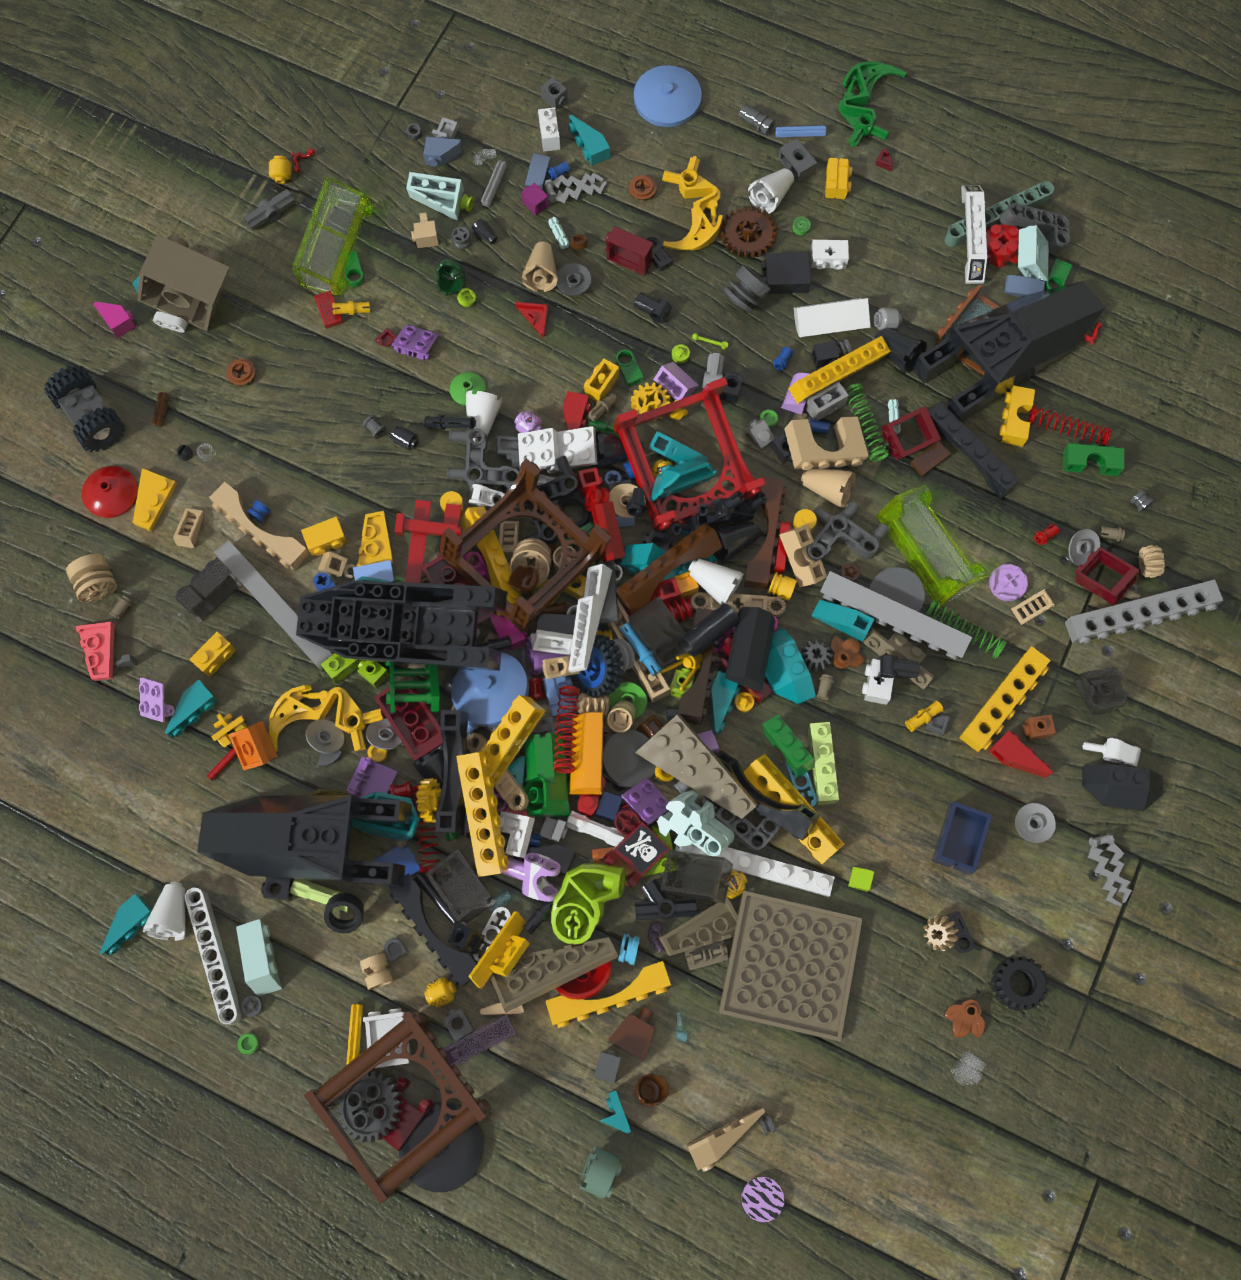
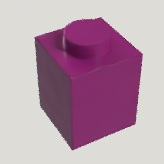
M535 182L525 187L521 192L522 203L535 216L549 207L548 195Z

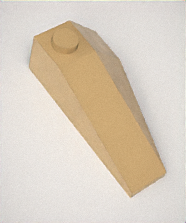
M761 1107L686 1144L697 1169H702L705 1172L715 1167L714 1162L718 1161L765 1113L764 1108Z

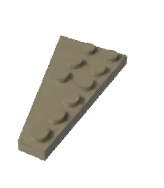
M677 714L635 752L741 819L758 805L680 714Z
M607 937L587 941L579 946L572 947V945L564 946V949L553 950L551 948L523 954L507 977L492 973L490 979L505 1013L617 958L618 954L611 940Z

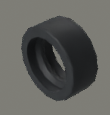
M571 495L567 498L564 497L557 503L562 510L568 505L580 506L584 515L576 525L581 528L589 523L590 512L585 510V500L580 496Z
M339 893L333 895L326 904L324 922L334 932H353L361 925L364 905L353 894ZM338 906H347L355 911L356 916L351 920H341L333 915L332 910Z

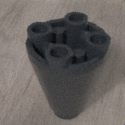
M443 746L413 763L415 769L425 779H436L437 784L440 783L441 790L444 777Z

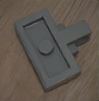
M497 436L496 455L506 456V460H510V467L517 470L520 467L518 437Z

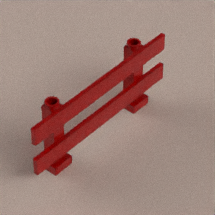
M416 500L413 519H406L405 514L397 513L394 531L396 536H404V532L411 533L405 582L421 583V567L424 562L427 535L443 537V532L448 528L458 536L461 535L462 526H459L461 505L446 503L444 523L429 521L431 501Z

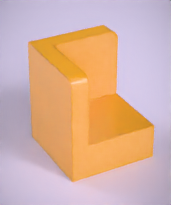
M691 571L674 576L681 593L680 598L687 599V596L691 598L699 590L697 582L690 576Z

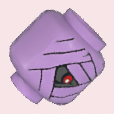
M531 411L521 412L514 422L519 433L543 429L541 427V418Z

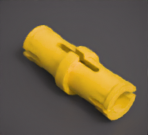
M369 301L332 303V308H340L334 309L333 315L370 313V308H362L370 306Z
M935 701L927 708L920 709L918 714L905 721L906 727L909 731L913 732L924 723L928 724L934 716L944 711L943 706L940 702Z

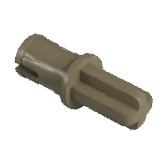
M609 393L602 401H598L596 406L589 412L588 418L596 421L601 415L608 413L609 408L618 401L616 395Z

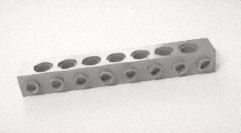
M1211 580L1071 616L1065 622L1072 644L1077 642L1085 644L1090 642L1092 638L1097 637L1100 640L1109 637V634L1116 633V635L1123 634L1128 631L1127 629H1142L1146 627V624L1158 625L1169 618L1170 621L1181 618V615L1188 614V616H1193L1206 609V612L1218 608L1217 605L1223 601L1216 581ZM1195 596L1200 598L1201 602H1198ZM1177 601L1181 602L1183 607L1179 606ZM1159 606L1164 607L1165 612L1162 611ZM1141 610L1145 611L1147 616H1144ZM1123 615L1128 616L1130 621L1125 620ZM1105 619L1109 620L1112 626L1107 625ZM1087 624L1091 625L1094 631L1089 630Z

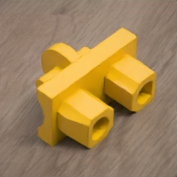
M220 713L216 716L219 721L213 725L216 729L222 725L224 728L211 736L214 741L217 740L224 748L232 743L227 732L231 729L238 731L247 727L244 722L245 718L242 715L228 724L227 721L233 718L230 713L224 717Z

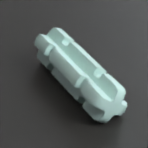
M556 217L550 218L549 225L553 229L552 231L561 249L568 248L570 246L569 241L565 237L566 235Z
M891 399L888 402L889 423L900 418L899 402L897 399ZM900 424L893 426L896 434H899L901 431Z

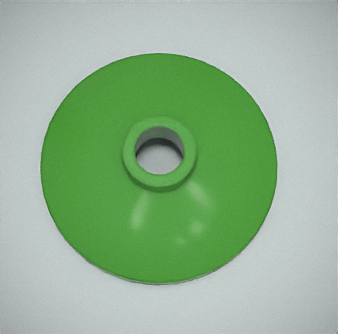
M461 373L450 384L451 397L456 403L466 406L467 391H472V394H477V391L486 392L485 382L475 373Z
M633 682L619 683L620 686L615 689L616 691L609 695L610 708L612 709L619 701H627L626 697L630 696L632 697L630 703L636 709L635 719L638 718L647 707L645 691Z

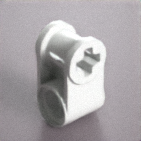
M473 484L472 498L468 503L490 509L495 505L493 501L494 496L500 500L505 494L483 485Z

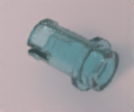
M507 888L501 889L500 893L485 901L487 906L490 907L491 912H494L496 908L505 903L509 904L510 900L513 899Z

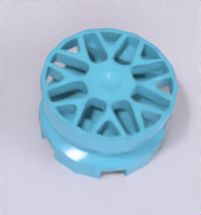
M624 934L618 962L623 963L626 961L630 965L635 964L640 937L635 936L633 938L629 934Z

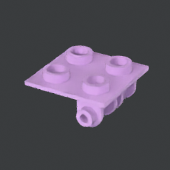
M140 677V715L164 722V717L171 716L175 712L172 705L164 703V683Z

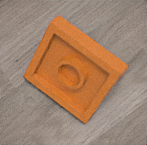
M263 721L228 734L243 770L264 765L278 757Z

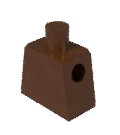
M645 1007L642 1008L638 1017L629 1013L609 1038V1041L643 1061L655 1030L654 1027L648 1024L654 1013Z

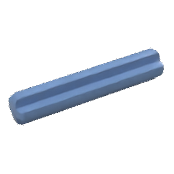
M826 126L776 127L775 135L776 137L825 136Z

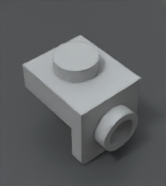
M442 117L438 129H433L432 134L436 138L454 139L459 123Z
M754 419L743 430L745 433L750 434L758 449H762L775 439L764 420Z
M546 817L540 836L559 842L560 838L564 839L568 830L565 827L566 822Z

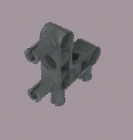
M468 428L466 431H449V441L466 442L467 450L466 466L464 468H448L447 478L464 479L470 486L469 500L472 498L473 484L505 486L507 488L506 492L511 488L515 481H509L508 475L514 471L518 476L519 471L508 466L494 468L488 467L485 464V450H487L488 443L487 435L479 428ZM480 432L482 434L481 441L474 442V434ZM477 469L480 471V477L474 480L471 477V473Z
M850 502L844 511L837 515H831L820 506H817L813 513L818 520L825 524V527L815 538L814 542L807 545L806 552L810 559L823 562L830 554L831 548L835 543L843 542L852 548L853 552L864 559H871L881 547V541L890 529L887 525L881 523L875 532L870 535L850 521L859 509L858 505L854 502ZM834 524L841 525L842 529L835 528ZM864 546H871L873 550L868 551ZM812 552H818L820 557L813 556Z

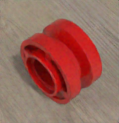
M595 485L590 486L585 496V510L592 512L590 506L609 502V490Z

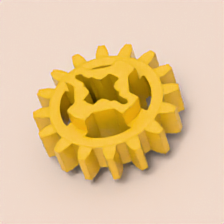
M655 382L652 383V386L645 383L644 388L639 385V391L634 390V396H631V408L636 409L637 414H642L670 403V395H667V389L662 390L661 384L655 387Z
M424 779V781H421V785H418L419 791L416 794L417 810L421 812L420 818H423L424 822L432 823L436 822V812L442 790L440 789V783L437 784L436 779Z

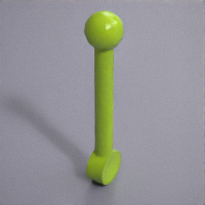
M697 333L692 335L693 340H702L719 345L722 349L728 348L726 341L721 343L701 337Z

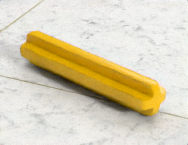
M352 1004L346 1065L359 1056L363 1015V1005Z

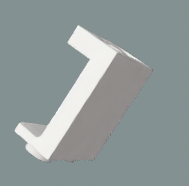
M401 1008L389 1010V1014L381 1015V1011L368 1013V1017H363V1022H365L367 1048L403 1020L402 1016L407 1012H401ZM409 1041V1042H408V1045H407V1051H408V1053L411 1055L410 1041ZM402 1043L398 1045L400 1048L395 1049L397 1054L402 1053ZM392 1059L381 1063L375 1068L410 1064L412 1060Z

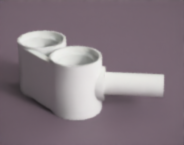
M1108 738L1104 745L1089 742L1083 743L1084 750L1102 752L1104 755L1103 759L1106 761L1119 763L1121 766L1138 767L1141 749L1114 738Z

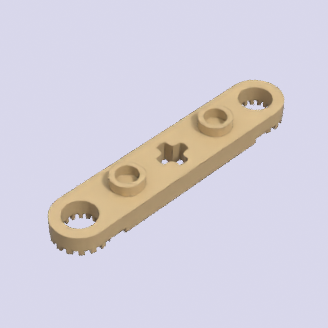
M697 592L691 597L692 608L695 611L697 608L715 610L721 606L709 593ZM733 594V596L731 595L728 598L729 602L727 603L737 614L741 607H759L771 612L773 616L779 617L786 608V603L781 597ZM703 598L705 605L700 607L695 604V600ZM736 600H740V604H743L740 608H736V605H733V603H736ZM779 603L781 610H772L771 604Z
M472 733L467 737V749L470 753L480 752L488 741L482 734ZM478 738L480 743H478V747L474 748L473 741ZM507 768L494 787L512 810L523 811L528 806V795ZM520 796L522 797V803L516 806L515 798Z

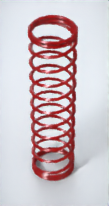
M1034 406L1032 408L1028 418V422H1030V425L1033 426L1038 413L1040 412V410H1042L1041 419L1038 428H1040L1044 417L1049 412L1048 422L1045 429L1047 430L1053 416L1056 414L1055 425L1052 431L1054 432L1059 420L1063 416V423L1060 435L1062 434L1065 424L1070 418V426L1067 433V437L1069 436L1074 423L1078 420L1077 430L1074 439L1076 438L1080 427L1085 422L1084 433L1081 441H1083L1088 428L1090 427V425H1092L1091 436L1089 438L1088 443L1091 442L1094 432L1099 427V435L1096 444H1098L1099 439L1103 431L1105 430L1101 440V446L1103 447L1107 445L1111 435V428L1109 429L1105 427L1101 431L1100 425L1096 426L1094 429L1093 423H1090L1087 426L1086 421H1083L1079 426V419L1074 420V422L1072 423V418L1070 416L1065 421L1064 414H1062L1058 419L1057 412H1055L1050 418V410L1046 411L1043 416V408H1040L1037 412V406Z
M562 686L558 691L560 693L558 695L560 699L558 706L560 708L557 712L560 715L557 717L559 723L556 725L559 730L556 732L558 738L555 742L558 745L555 747L557 753L554 757L557 760L554 762L553 769L560 773H571L575 771V766L569 763H574L576 760L572 758L558 759L556 755L560 753L572 756L576 752L570 750L558 751L557 747L575 748L577 745L574 743L559 744L557 740L560 738L576 740L577 737L572 735L559 736L558 732L576 733L578 730L575 728L560 729L558 725L560 723L570 726L577 725V721H560L559 717L577 718L578 714H561L559 710L562 708L576 711L579 707L574 705L561 706L560 702L578 703L579 700L576 698L561 699L560 695L568 697L578 696L580 689L574 686ZM565 707H575L577 709H568Z
M418 785L411 788V791L414 792L412 797L415 799L417 797H414V795L419 791ZM419 821L420 823L417 824V826L425 824L427 822ZM416 827L417 830H422V831L418 832V833L416 834V836L419 837V838H423V839H420L419 841H417V844H418V845L423 846V847H421V848L418 849V852L421 853V854H424V855L420 856L418 859H419L420 861H422V862H425V863H422V864L419 866V868H420V869H419V870H420L419 872H421V873H431V872L440 871V870H441V866H440V865H431V866L421 867V866H423V865H425V864H428V863L439 862L440 859H437V860H422V859H420V858H422V857H424V856H427V855L440 853L439 851H437V852H421V851H420L421 849H424V848H427V847L438 846V845H439L438 843H437V844H420V843H419L420 841H423V840H426V839L437 838L438 836H429V837L418 836V834H420V833H422V832L431 831V830H436V828L422 829V828H417V827Z

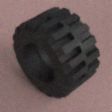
M1023 956L1006 959L996 966L997 969L992 973L994 978H991V983H994V987H991L992 992L997 994L995 998L1001 1000L1000 1004L1008 1006V1009L1017 1011L1032 1009L1040 1005L1039 1002L1044 1001L1046 998L1044 994L1048 993L1049 990L1046 988L1049 980H1045L1044 976L1047 974L1045 971H1041L1040 968L1042 966L1039 963L1035 964V960L1027 959V957ZM1015 971L1022 972L1029 981V990L1024 996L1014 993L1010 986V977Z

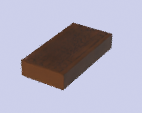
M937 441L913 459L910 464L923 477L948 458L951 453L940 441Z

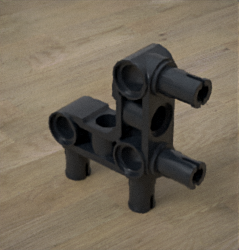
M566 456L556 459L561 473L560 477L536 486L539 491L546 493L551 502L562 497L567 498L578 492L581 487V482L577 478L576 473L571 470ZM574 479V487L568 489L567 482ZM528 500L524 503V508H528L531 512L534 509V505ZM518 504V505H516V506H518L517 509H514V511H516V512H519V511H520V509H519V504ZM537 509V513L539 515H543V513H541L540 510ZM533 518L537 527V533L522 540L535 538L547 544L555 542L559 538L555 532L551 538H548L546 533L550 527L544 522Z
M736 491L728 498H719L710 504H700L697 514L683 524L675 523L672 526V531H675V535L687 537L704 523L710 527H715L725 522H748L754 518L756 508L767 502V498H764L766 495L763 492H759L751 499H745L742 497L743 493L741 491Z

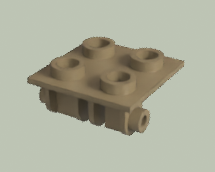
M723 940L684 952L689 971L729 960L727 948Z

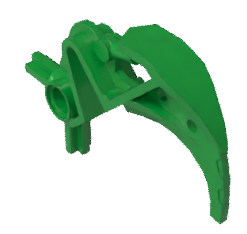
M867 61L858 63L847 73L842 86L846 88L849 84V87L844 94V99L838 104V110L854 128V132L848 140L851 147L857 146L862 137L869 136L870 134L884 141L887 139L890 131L876 125L874 109L861 106L867 105L868 100L871 98L873 86L881 77L894 74L905 78L907 72L892 65ZM855 82L857 83L860 93L858 95L852 94Z

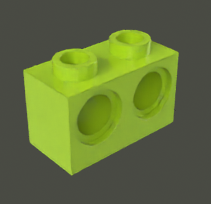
M334 653L321 663V666L337 685L354 672L362 660L346 659Z

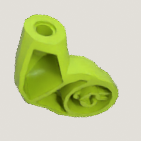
M583 863L566 873L562 888L554 898L551 911V924L553 932L558 939L567 944L576 945L584 943L591 937L604 915V903L621 898L623 895L627 875L625 867L609 866L601 863Z

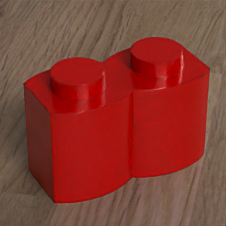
M602 777V794H582L578 801V812L589 818H593L596 815L599 799L602 797L603 792H605V777Z

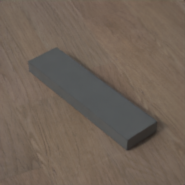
M614 560L595 563V566L604 564L612 569L599 624L619 621L617 594L615 592L617 587Z

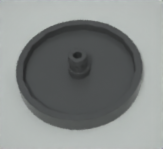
M900 567L888 568L880 572L871 582L870 590L917 612L921 610L925 591L921 580L912 571Z
M627 730L614 734L605 742L603 746L602 768L606 776L613 783L622 787L632 788L646 777L650 779L653 776L656 765L635 753L649 740L647 736L638 731Z

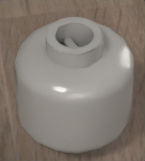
M880 308L874 315V325L878 330L887 328L895 331L902 323V316L896 308Z

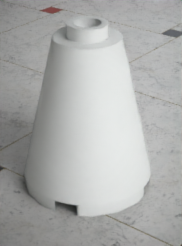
M784 168L752 182L748 191L751 193L749 198L756 209L760 207L761 212L764 210L767 213L773 212L793 184V173Z
M467 391V417H474L476 420L475 428L481 429L488 436L501 407L502 398L497 400V395L477 391V394H472V391ZM480 432L475 433L473 436L474 442L481 441L482 434Z
M702 559L693 560L688 569L691 571L690 576L720 605L729 602L728 598L731 595L733 596L744 575L740 571Z
M170 882V884L164 886L144 925L143 932L147 931L146 935L162 940L175 937L174 941L185 938V888L182 887L181 883Z

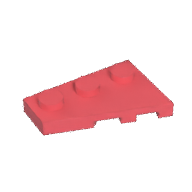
M105 622L75 626L81 638V647L84 648L85 661L90 678L94 681L113 679L115 624Z

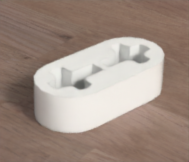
M157 311L153 318L155 324L184 333L188 326L186 320Z

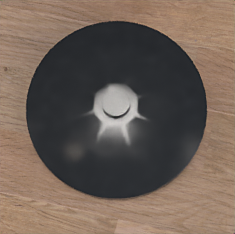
M442 1103L434 1104L424 1115L400 1149V1159L432 1132L438 1122ZM447 1103L448 1108L452 1110L461 1108L458 1105ZM446 1113L445 1121L448 1122L450 1117L453 1119L456 1115ZM478 1122L456 1138L409 1177V1179L424 1190L440 1193L455 1190L468 1182L478 1170L483 1158L484 1139Z

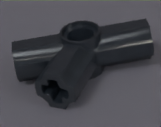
M657 879L641 888L649 901L635 902L636 920L669 919L697 915L696 898L670 900ZM663 904L670 905L672 910L669 914H663L660 911V907Z

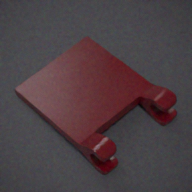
M400 1077L395 1083L398 1084L395 1092L403 1093L410 1082L406 1078ZM402 1095L397 1097L398 1100L403 1101L401 1105H398V1108L403 1110V1112L396 1115L400 1121H394L393 1124L396 1129H388L390 1135L384 1136L382 1134V1138L397 1151H400L424 1115L433 1107L434 1102L431 1099H422L417 1109ZM383 1107L379 1112L381 1118L385 1113Z

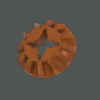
M646 175L634 177L629 183L630 195L634 196L635 200H650L653 195L655 196V181ZM642 184H643V186H644V188H645V190H644L643 192H642L641 189H640L641 186H642Z
M237 359L229 364L226 375L228 380L236 386H245V384L252 382L256 369L249 360ZM244 369V372L246 374H242L240 377L238 372H242V370Z

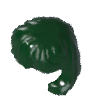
M444 259L439 263L436 269L438 291L447 296L463 289L466 285L463 266L455 259Z

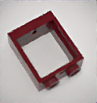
M614 226L613 230L608 232L605 238V242H607L605 249L607 260L645 276L653 262V243Z
M926 406L881 427L882 436L888 441L890 453L896 460L941 440ZM915 416L926 442L904 452L893 426Z
M1099 547L1096 552H1091L1084 565L1081 564L1075 572L1076 583L1114 606L1136 583L1139 569ZM1100 562L1123 576L1112 590L1107 589L1088 577Z

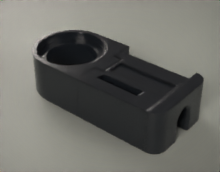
M653 236L646 238V240L657 245L653 249V263L658 270L663 271L665 266H672L673 258L670 259L659 239Z
M956 911L947 915L949 922H955L953 928L959 929L955 933L958 937V940L954 942L955 950L959 953L970 952L974 947V941L960 912ZM960 938L968 940L969 947L966 950L959 947L958 941Z

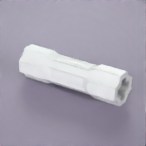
M575 811L571 812L567 820L566 827L600 838L607 844L615 847L627 836L620 833L614 827H608L590 820L587 816Z

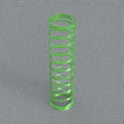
M857 383L850 385L845 391L847 392L855 388L847 393L849 396L861 392L864 388L862 384ZM865 393L856 395L851 400L847 399L849 401L848 405L852 407L851 412L854 413V417L856 414H861L871 409V406H866L857 412H853V408L866 405L868 400H862L854 406L850 405L851 401L864 398L866 396ZM870 412L864 414L859 418V420L868 419L872 417L874 413ZM870 419L860 425V427L869 426L875 423L876 419ZM871 426L862 431V434L875 431L879 426ZM881 432L869 435L867 438H864V441L878 437ZM883 438L876 439L870 444L865 443L867 451L870 452V461H879L888 456V450L884 449L886 445H880L872 451L868 450L869 446L883 442ZM885 453V454L882 455V456L874 457V456H876V455H878V454Z
M936 599L932 602V604L930 605L929 609L925 614L926 616H929L931 612L936 608V611L932 619L936 620V618L944 610L939 622L943 623L945 619L950 615L949 620L946 624L947 626H950L957 618V621L953 627L954 629L957 630L963 622L964 624L960 631L962 633H964L970 625L971 628L967 635L972 636L974 632L978 629L976 636L972 642V646L985 633L979 646V649H981L992 636L985 653H988L990 649L994 646V644L999 640L997 647L992 655V658H998V656L1000 655V653L1002 652L1003 648L1007 643L1005 640L1001 642V638H998L991 645L994 638V634H991L985 640L987 630H984L977 638L981 628L980 626H977L974 629V631L970 634L974 622H971L964 629L965 624L967 622V618H964L956 627L960 619V614H957L955 618L950 622L954 611L951 610L943 619L947 606H944L936 615L940 606V602L937 603Z

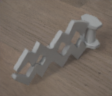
M593 172L591 176L585 173L582 180H578L573 176H570L567 180L561 175L554 181L551 179L546 180L544 186L550 203L557 200L565 204L568 196L578 200L582 191L591 196L593 191L602 194L607 182L604 181L600 187L594 184L595 180L603 182L604 179ZM587 181L591 182L590 186L586 185ZM561 183L567 186L564 193L559 190L558 194H556L553 190V186L559 189ZM572 183L577 186L575 191L570 189Z
M1110 833L1096 838L1091 837L1088 840L1091 848L1087 858L1097 861L1098 864L1094 872L1107 878L1101 888L1109 891L1105 900L1121 906L1120 902L1112 898L1117 891V888L1112 886L1114 882L1121 884L1117 892L1124 893L1122 903L1127 901L1132 890L1126 888L1130 881L1119 876L1124 863L1118 860L1124 853L1114 843V837ZM1108 843L1109 846L1106 850L1115 853L1109 864L1116 866L1112 872L1104 869L1109 859L1100 856L1103 850L1098 849L1097 845Z

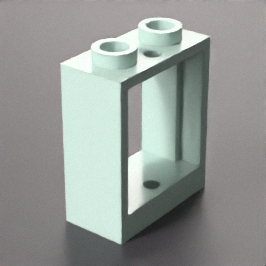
M1037 225L1019 229L1018 268L1025 277L1048 281V241Z

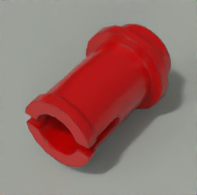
M1051 524L1043 531L1036 532L1034 536L1036 543L1039 545L1047 544L1049 539L1059 534V528Z

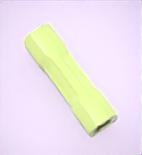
M295 879L290 891L291 894L323 904H327L333 895L344 893L302 879ZM347 906L335 907L336 909H339L347 913L351 909Z

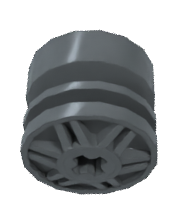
M742 265L735 273L740 281L737 283L730 279L729 283L733 289L725 285L723 290L728 295V298L739 308L752 313L754 309L749 302L757 306L758 302L754 296L757 295L764 298L771 288L748 267Z

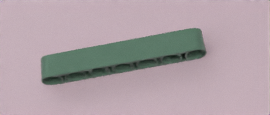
M1047 181L1041 182L986 208V228L991 229L995 224H1002L999 214L1012 203L1034 208L1047 204L1054 192L1053 184ZM966 218L949 226L944 239L947 246L957 247L967 242Z

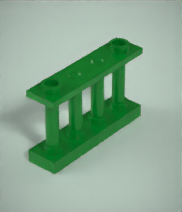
M386 662V666L390 668V692H386V703L391 705V712H395V702H427V704H431V712L439 711L438 667L425 666V668L394 669V664L398 663ZM394 676H425V678L429 679H426V681H394ZM395 689H426V691L430 692H427V694H395Z

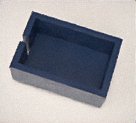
M953 801L948 806L932 862L946 867L954 865V870L968 875L975 873L992 815Z

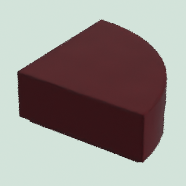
M883 148L875 165L891 171L893 160L889 152Z
M386 328L375 339V342L381 346L389 347L392 346L397 335L389 328Z

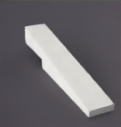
M604 564L588 567L584 598L578 599L569 671L571 673L587 670L612 574V569Z

